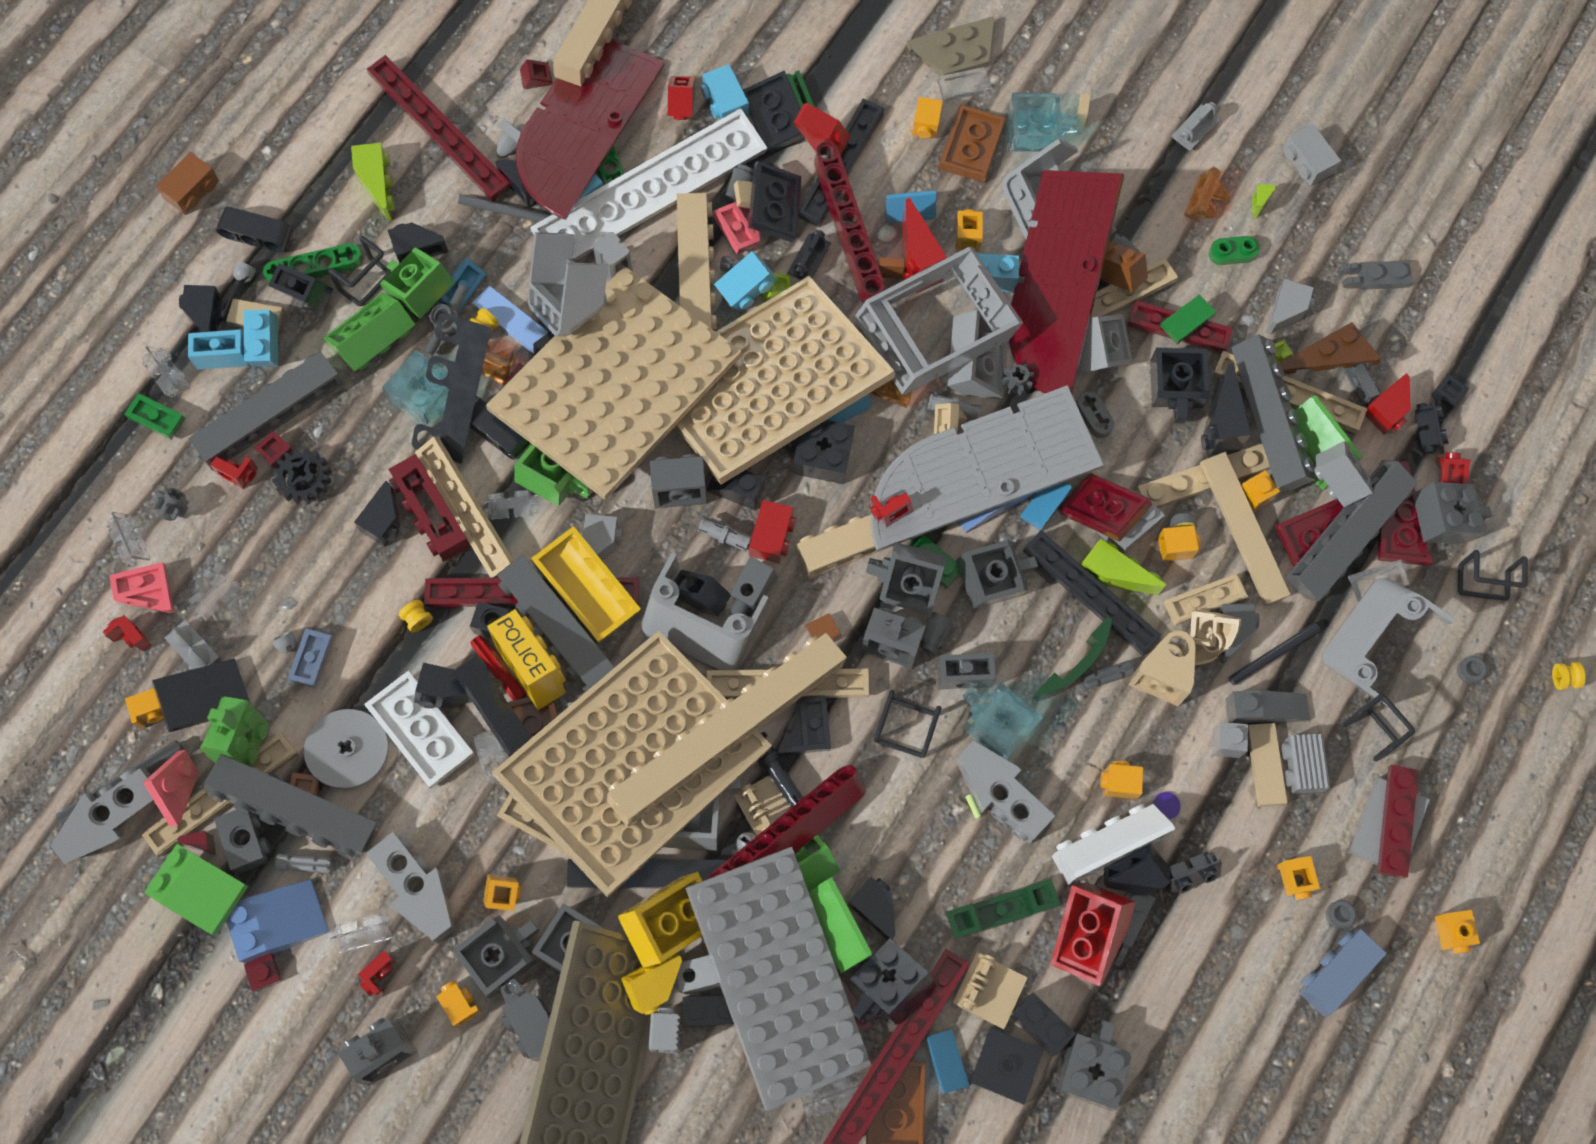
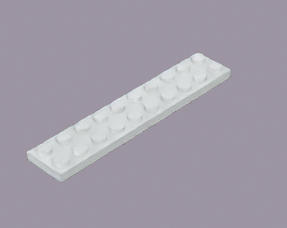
M740 108L579 199L566 220L553 214L531 226V232L533 235L535 232L574 234L572 260L575 262L594 251L593 245L599 236L606 235L609 232H614L617 236L624 234L676 204V194L695 193L732 172L739 164L744 165L766 152L767 146Z

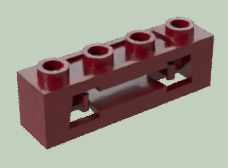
M417 454L388 469L393 477L389 479L391 486L396 494L400 491L402 492L405 499L401 500L408 514L414 512L418 519L414 521V524L421 536L426 533L430 541L426 544L434 557L439 554L442 561L445 562L471 547L467 537ZM420 477H421V478L423 479V481H424V483H422V485H421L420 481L418 480ZM410 485L412 489L408 491L407 487ZM424 487L444 523L436 527L440 537L437 538L435 536L436 530L413 491L417 493ZM450 525L453 529V532H449L446 526Z

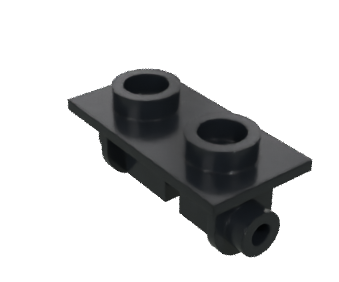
M816 230V232L808 234L787 274L800 280L808 276L813 279L832 244L825 240V233L823 231Z
M1431 398L1432 405L1427 406V403H1420L1416 405L1417 409L1414 411L1418 428L1429 426V430L1419 431L1422 450H1425L1426 454H1433L1437 448H1441L1442 454H1445L1444 445L1449 444L1446 429L1440 430L1439 421L1444 420L1441 405L1435 406L1434 398Z
M1204 852L1189 859L1188 862L1192 867L1191 869L1187 868L1184 861L1170 866V895L1186 893L1196 885L1216 880L1221 876L1222 860H1217L1213 852Z

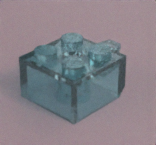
M1011 94L1008 107L1010 152H1040L1057 139L1062 140V135L1077 132L1079 117L1065 115V113L1061 112L1060 96L1057 94Z
M415 350L382 389L391 403L420 424L427 426L436 414L444 413L449 388L427 380L426 372L429 359ZM436 364L432 367V374L435 378L440 380L446 378L448 373Z
M1002 682L991 694L985 691L982 695L971 686L963 695V698L972 706L969 710L973 713L964 725L965 730L982 746L1006 760H1009L1043 719L1040 714ZM1005 720L1007 722V725L1005 724L1003 725V727H1001L998 723L999 721Z

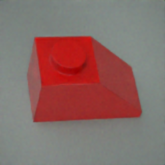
M671 76L668 84V116H673L675 120H687L688 117H692L694 111L695 77Z
M808 103L803 104L794 121L795 126L815 152L820 143L829 141L837 146L841 155L851 137L838 119Z
M1407 373L1404 374L1367 407L1365 416L1384 435L1391 429L1396 432L1407 422L1404 417L1411 410L1410 376Z

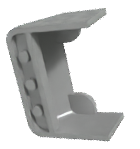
M1057 139L1013 170L1003 180V192L1025 239H1027L1029 227H1037L1038 221H1032L1031 218L1043 170L1061 171L1059 165L1079 152L1077 147L1060 139ZM1114 226L1112 227L1111 234L1116 231Z
M535 232L528 287V305L532 312L555 336H568L606 306L607 296L605 288L608 265L575 263L572 260L574 234Z
M672 552L653 586L642 620L643 633L646 637L650 638L659 630L683 655L714 670H737L768 611V597L763 595L752 618L736 613L727 618L723 627L707 621L675 605L679 598V588L672 579L679 568L677 554Z
M1380 578L1371 584L1324 648L1322 661L1329 669L1374 699L1379 693L1370 687L1377 678V668L1365 656L1397 613L1405 619L1416 620L1421 618L1427 611L1445 624H1453L1456 619L1420 594L1389 578ZM1383 700L1378 702L1384 707H1388Z

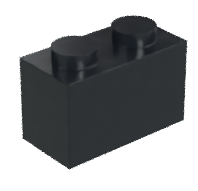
M1034 993L1029 994L1010 1015L1051 1056L1057 1055L1076 1034Z

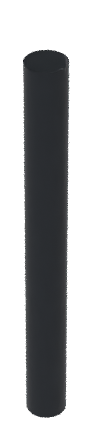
M1313 622L1229 676L1230 683L1233 686L1237 685L1318 633L1320 627L1317 623Z

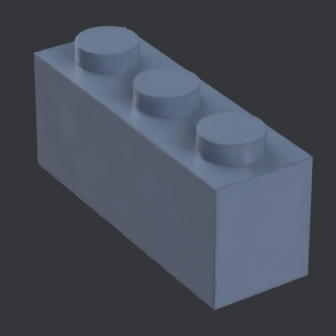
M1361 929L1352 933L1348 930L1337 941L1340 946L1333 953L1331 950L1327 952L1319 961L1322 966L1316 973L1312 970L1301 981L1304 986L1298 993L1323 1017L1332 1015L1387 954Z

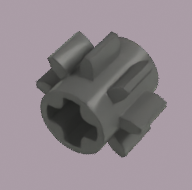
M1013 362L1011 370L1009 368L1004 369L1003 375L1005 378H1003L1001 385H1006L1009 394L1014 392L1021 396L1024 388L1027 390L1031 389L1032 382L1029 379L1033 377L1034 373L1028 371L1027 364L1017 365L1016 362Z
M169 488L165 493L158 491L154 499L155 504L153 508L157 509L156 513L162 519L173 521L177 515L181 518L185 516L189 501L185 500L186 496L182 491Z

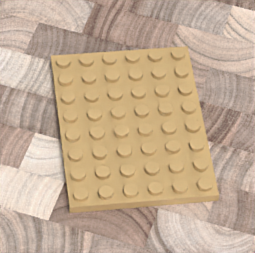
M625 266L606 284V306L598 314L570 335L554 336L486 404L489 412L604 500L619 487L742 356V351Z
M808 276L716 331V333L742 351V356L675 427L696 454L703 456V463L718 482L723 484L895 378V371L812 278Z
M658 630L492 772V775L608 898L771 749L772 745L758 731L754 732L627 827L607 802L608 788L619 779L624 781L632 775L631 771L640 763L648 764L654 759L653 755L662 747L667 746L669 748L677 742L676 738L686 730L693 731L699 726L698 722L704 716L716 714L720 711L719 707L727 700Z

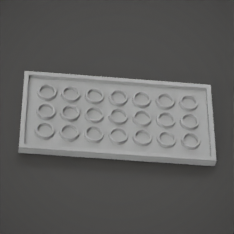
M792 847L686 887L765 1110L774 1109L871 1065Z

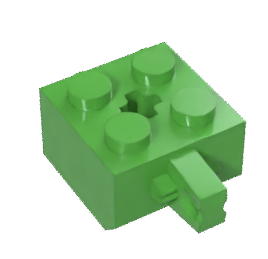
M415 247L401 263L392 260L386 266L391 273L380 283V286L389 296L398 300L402 307L421 318L456 282L440 262Z
M532 444L514 464L516 483L558 507L569 493L573 494L574 492L588 498L593 490Z
M224 696L221 698L217 710L213 708L210 710L207 719L211 725L200 749L214 763L222 754L252 767L258 759V751L262 741L267 737L269 723L249 701Z

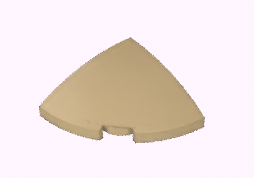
M1203 610L1192 611L1190 636L1193 638L1196 647L1195 665L1206 664L1217 659L1218 655L1233 645L1240 630V618ZM1186 642L1185 655H1187L1188 650H1189V646H1188V643H1187V642Z

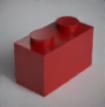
M762 500L749 545V556L780 564L781 556L786 557L790 545V541H786L788 532L793 533L797 517H793V507Z

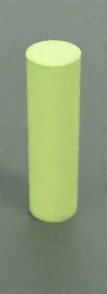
M972 794L967 795L966 799L975 819L981 818L982 815Z

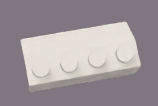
M1140 804L1129 810L1130 816L1121 819L1118 815L1106 821L1105 828L1097 831L1094 827L1080 834L1082 839L1075 843H1072L1071 839L1057 845L1058 851L1052 855V858L1068 886L1150 843L1153 844L1165 838L1175 830L1174 825L1154 804L1146 808L1144 804Z

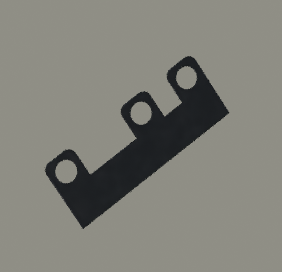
M441 313L438 316L435 329L436 337L458 345L455 362L437 356H432L429 359L426 372L427 380L448 387L449 391L440 430L423 424H417L412 437L413 448L418 450L422 447L418 443L417 436L421 431H428L432 436L440 438L454 462H462L491 327L447 313ZM445 320H452L457 326V332L452 337L445 336L441 331V324ZM442 363L447 367L448 374L446 378L440 380L433 376L432 367L434 364Z

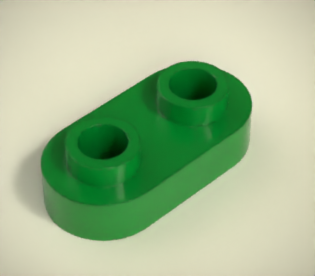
M1251 236L1220 238L1212 243L1209 249V257L1212 262L1218 265L1249 263L1257 257L1260 245ZM1220 247L1225 248L1227 251H1222Z

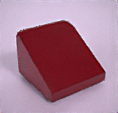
M526 59L520 68L523 89L551 85L552 78L549 63Z
M206 831L186 834L177 838L179 843L187 847L216 855L214 836Z

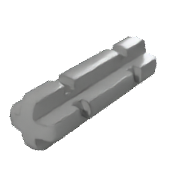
M278 854L275 867L279 870H289L290 868L292 871L315 872L317 870L321 873H329L332 868V859L322 856L317 858L307 855H292L291 857L289 854Z

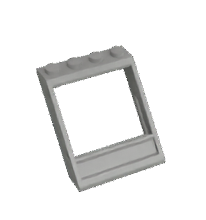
M967 247L867 299L854 316L869 343L895 371L893 381L902 395L908 394L1009 341L1023 324L972 247ZM954 273L992 330V333L928 365L891 304Z

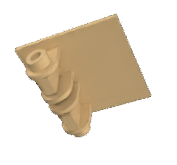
M770 775L753 785H745L741 788L742 791L734 795L756 836L791 808Z
M976 952L953 1004L1004 1030L1027 977L996 962V959L987 954L984 956Z

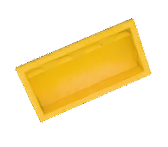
M574 526L531 558V563L597 645L641 610Z

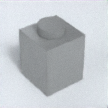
M1220 722L1213 729L1212 756L1240 758L1248 751V724Z

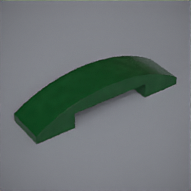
M1107 617L1089 636L1086 643L1092 649L1064 679L1054 673L1037 690L1033 697L1036 701L1048 699L1065 691L1086 674L1105 646L1111 629L1112 619Z
M1052 879L1025 886L1023 889L946 911V915L954 939H958L1061 906Z

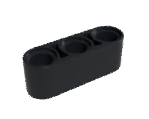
M225 207L215 231L220 236L229 240L283 253L293 228L288 223L233 207Z
M476 396L469 428L507 457L515 460L530 442L489 412L486 407L487 403Z

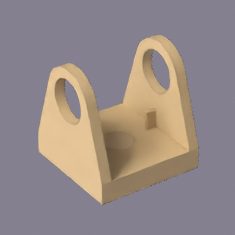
M1172 631L1167 634L1140 664L1128 685L1175 706H1179L1190 694L1194 685L1196 647L1193 638L1184 631ZM1175 637L1184 639L1189 646L1187 655L1184 656L1177 646L1168 644L1169 641Z

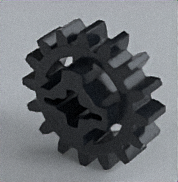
M295 448L294 455L292 456L287 452L284 453L286 460H277L276 462L280 468L273 469L272 471L277 476L272 481L275 486H278L276 488L278 493L283 495L288 502L293 498L296 505L300 504L301 499L310 504V498L313 496L319 500L320 496L318 493L320 491L325 493L328 491L324 484H329L332 481L327 476L332 472L329 466H326L328 464L324 457L320 458L321 456L318 451H314L311 454L308 448H305L303 453H300ZM317 467L319 471L318 478L315 477ZM287 474L289 475V479L287 480L288 485L286 484Z

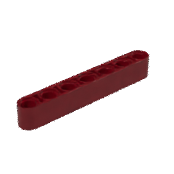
M824 141L817 146L814 166L859 298L865 303L867 299L883 292L885 287L839 150L834 143ZM822 155H827V156H829L831 159H824V158L821 157V156H822ZM829 177H835L838 181H832ZM836 199H843L846 203H839ZM844 221H851L854 225H846ZM851 243H858L861 247H853ZM865 265L869 270H862L859 266ZM872 287L876 289L877 292L871 293L867 291L866 288Z
M852 765L839 768L712 872L708 879L789 847L793 848L795 854L865 795L866 787L857 769Z

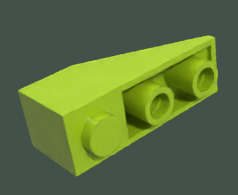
M381 143L351 146L353 169L358 181L386 219L391 221V211L395 210L393 196L389 195V189L393 188L391 174L387 173V167H391L389 152H384Z
M1101 538L1081 564L1106 587L1159 595L1166 585L1158 574L1152 571L1148 572L1140 566V563L1135 558L1125 556L1118 551L1119 549L1115 544L1110 541H1104Z

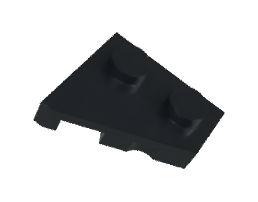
M826 695L802 697L797 701L784 738L778 749L781 755L831 751Z

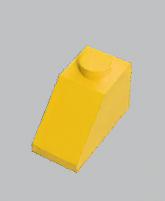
M674 954L660 964L641 967L621 978L634 1010L648 1015L658 1011V1008H661L660 1004L668 1001L682 963L680 955Z

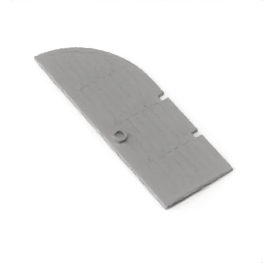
M1068 385L1018 403L1017 406L1020 410L1018 413L1013 414L1011 407H1007L961 424L964 433L957 435L953 427L924 438L903 451L883 474L874 495L884 506L891 497L895 495L900 496L906 492L912 501L913 511L887 527L882 520L877 521L871 513V531L876 550L885 549L893 546L895 542L901 543L1104 467Z

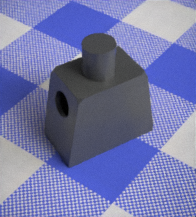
M750 556L730 592L735 602L728 614L740 613L746 615L749 609L756 611L763 595L766 596L778 577L775 570ZM753 590L752 595L744 596L746 591Z

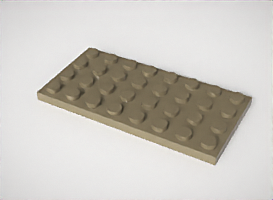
M573 921L520 1144L626 1143L650 1035L651 1014H641L633 1009L621 981L622 977L643 967L627 935L584 922Z

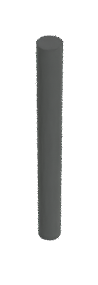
M460 194L458 197V204L530 221L540 222L551 216Z

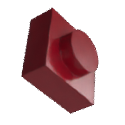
M274 431L254 447L256 452L273 468L278 465L277 460L283 461L285 459L284 453L290 454L293 452L292 448Z
M273 954L244 964L252 992H257L282 982Z

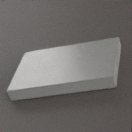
M1379 777L1374 780L1348 852L1377 866L1387 782ZM1416 794L1411 852L1430 800Z

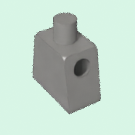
M710 955L682 962L672 991L679 989L680 993L689 995L721 988ZM693 972H695L696 976L694 981L692 982L691 975Z

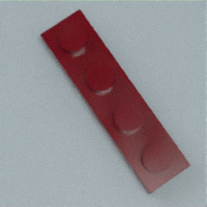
M1135 300L1127 326L1171 338L1160 326L1163 321L1176 311ZM1207 321L1181 342L1219 353L1226 352L1233 328Z
M1392 764L1388 766L1377 874L1402 879L1408 878L1419 774L1417 769Z

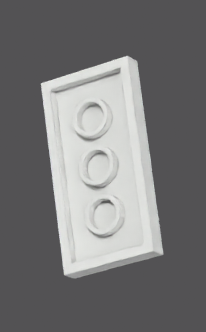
M407 671L364 705L430 789H432L475 754L439 708L427 709L421 707L418 703H414L418 682Z

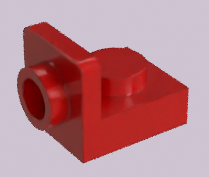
M1445 452V457L1436 456V462L1440 463L1439 482L1468 484L1470 459L1461 458V453Z
M215 457L210 464L218 476L242 489L245 488L247 483L253 481L258 469L254 461L249 457H246L240 466L230 459L223 461L218 457Z
M906 492L900 496L895 495L891 497L884 506H882L875 495L870 497L872 507L869 509L877 521L882 520L886 527L913 511L912 501Z
M125 615L113 619L107 628L103 630V634L111 641L116 642L122 637L130 648L136 646L143 652L152 645L136 624Z
M383 951L357 974L363 980L359 985L370 997L373 994L378 997H382L385 994L375 980L377 978L382 980L393 971L392 965L396 960L386 951Z

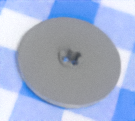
M353 709L338 710L323 716L310 729L304 744V758L311 774L322 784L336 789H352L368 783L381 771L388 756V740L382 726L371 715ZM348 744H351L350 746L352 752L350 753L346 751L344 754H342V750L340 747L342 745L348 746Z

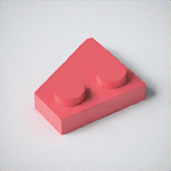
M737 202L714 210L713 218L738 255L759 246L760 236L759 231L748 228L750 208L737 207Z
M163 562L109 575L115 602L174 613L167 568Z
M186 750L177 751L143 782L169 826H176L181 822L199 774Z

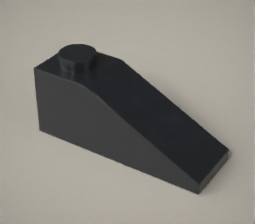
M423 662L415 690L414 703H418L421 707L433 709L435 707L446 708L471 703L472 701L452 672L455 669ZM492 678L502 692L504 680Z

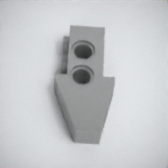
M974 740L958 756L956 763L980 813L982 814L990 807L992 809L991 814L999 822H1006L1013 828L1012 834L1021 842L1027 841L1030 844L1055 817L1049 809L1015 779L1021 771L1018 766ZM993 789H1003L1006 793V799H996L993 795ZM1015 807L1023 808L1027 813V818L1018 819L1015 817L1013 809Z
M133 766L119 776L123 781L114 787L110 783L96 793L99 797L97 799L90 791L82 795L51 844V848L64 864L120 839L124 834L118 826L153 801L143 783L151 776L144 766L138 770ZM123 788L132 790L134 794L132 802L127 803L120 798V791ZM99 805H104L109 809L110 816L108 819L103 820L97 816L96 809Z
M392 832L366 852V854L399 896L390 903L392 908L438 944L456 929L442 873L437 868H434L427 874L426 872L430 870L429 866L421 856L416 859L412 855L410 850L414 847L404 835L398 837ZM400 858H406L407 866L401 871H396V861ZM417 879H423V889L413 893L411 890L412 883Z

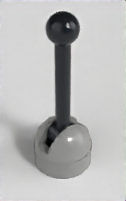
M237 261L233 272L237 281L223 310L218 312L220 320L227 319V312L241 283H247L254 277L256 269L252 266Z

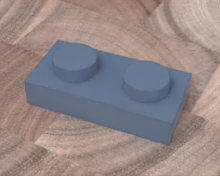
M305 629L287 678L290 682L316 688L333 641L332 635Z

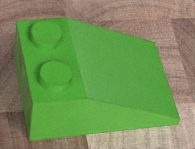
M176 844L144 893L216 937L248 886L195 853Z

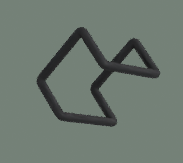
M364 236L360 237V241L371 262L352 282L348 281L334 269H328L337 290L357 306H363L381 288L380 283L391 273L380 262L384 256L383 250ZM369 247L378 253L376 257L372 256ZM375 265L387 273L361 301L344 290L338 281L339 279L346 286L352 288Z
M1474 550L1458 565V593L1463 596L1507 601L1510 599L1511 587L1525 588L1528 584V558L1526 556H1522L1506 569L1505 580L1479 577L1480 552L1478 550ZM1474 558V580L1480 583L1505 586V596L1463 590L1464 566ZM1522 564V583L1511 581V572Z
M890 690L874 741L878 744L924 758L932 740L941 712V706L938 705L935 711L894 698L895 691ZM891 703L933 716L922 752L880 739Z
M1384 694L1376 696L1343 722V726L1347 727L1364 713L1368 712L1393 742L1373 757L1374 761H1379L1394 751L1415 733V728ZM1381 700L1385 702L1409 730L1399 739L1371 709Z

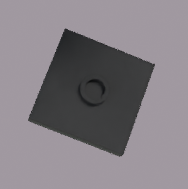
M989 1028L969 1083L1025 1105L1044 1049Z

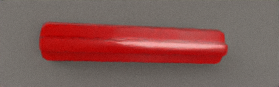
M482 635L475 637L470 642L471 646L495 678L504 680L503 688L513 701L525 698V691Z

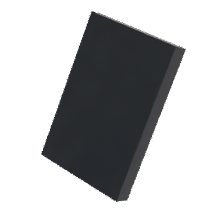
M785 70L743 89L749 102V113L756 130L767 146V155L804 138L794 124L801 108Z
M757 161L753 166L748 228L793 243L797 239L802 176Z
M235 658L152 680V685L169 733L209 722L207 717L211 708L217 710L219 702L224 696L250 702Z

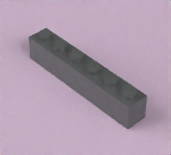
M1258 334L1232 346L1233 355L1276 487L1288 492L1315 481V464L1308 457L1306 447H1308L1307 440L1300 433L1298 427L1300 423L1299 416L1292 409L1290 403L1292 395L1288 387L1284 385L1282 379L1284 371L1276 361L1274 355L1276 347L1273 341Z
M320 351L316 355L307 357L296 368L287 370L275 382L263 386L252 397L243 399L231 411L220 414L214 422L206 427L199 428L188 439L206 464L214 471L210 464L215 457L223 461L232 459L342 386L343 382Z
M1382 461L1370 476L1373 493L1345 506L1285 577L1305 599L1320 601L1325 598L1337 579L1345 575L1347 567L1352 561L1363 553V548L1367 543L1379 534V529L1394 516L1397 507L1402 501L1411 495L1412 489L1418 482L1398 461Z
M523 555L497 575L502 581L498 585L508 597L513 594L519 601L515 606L521 614L526 617L530 615L536 622L532 626L541 638L546 635L552 642L549 646L551 651L558 659L563 656L567 660L569 665L565 668L576 680L580 677L584 681L586 686L582 689L585 692L615 668Z
M222 754L218 757L204 782L205 792H208L207 796L218 802L226 800L233 803V807L240 812L249 814L251 811L260 815L259 818L265 823L283 825L289 833L299 837L302 834L312 838L311 841L314 844L323 848L331 846L338 850V854L348 859H353L354 857L361 859L375 831L376 822Z

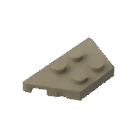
M994 17L908 40L906 47L910 52L913 50L921 56V61L928 67L933 68L935 73L943 80L986 68L989 65Z

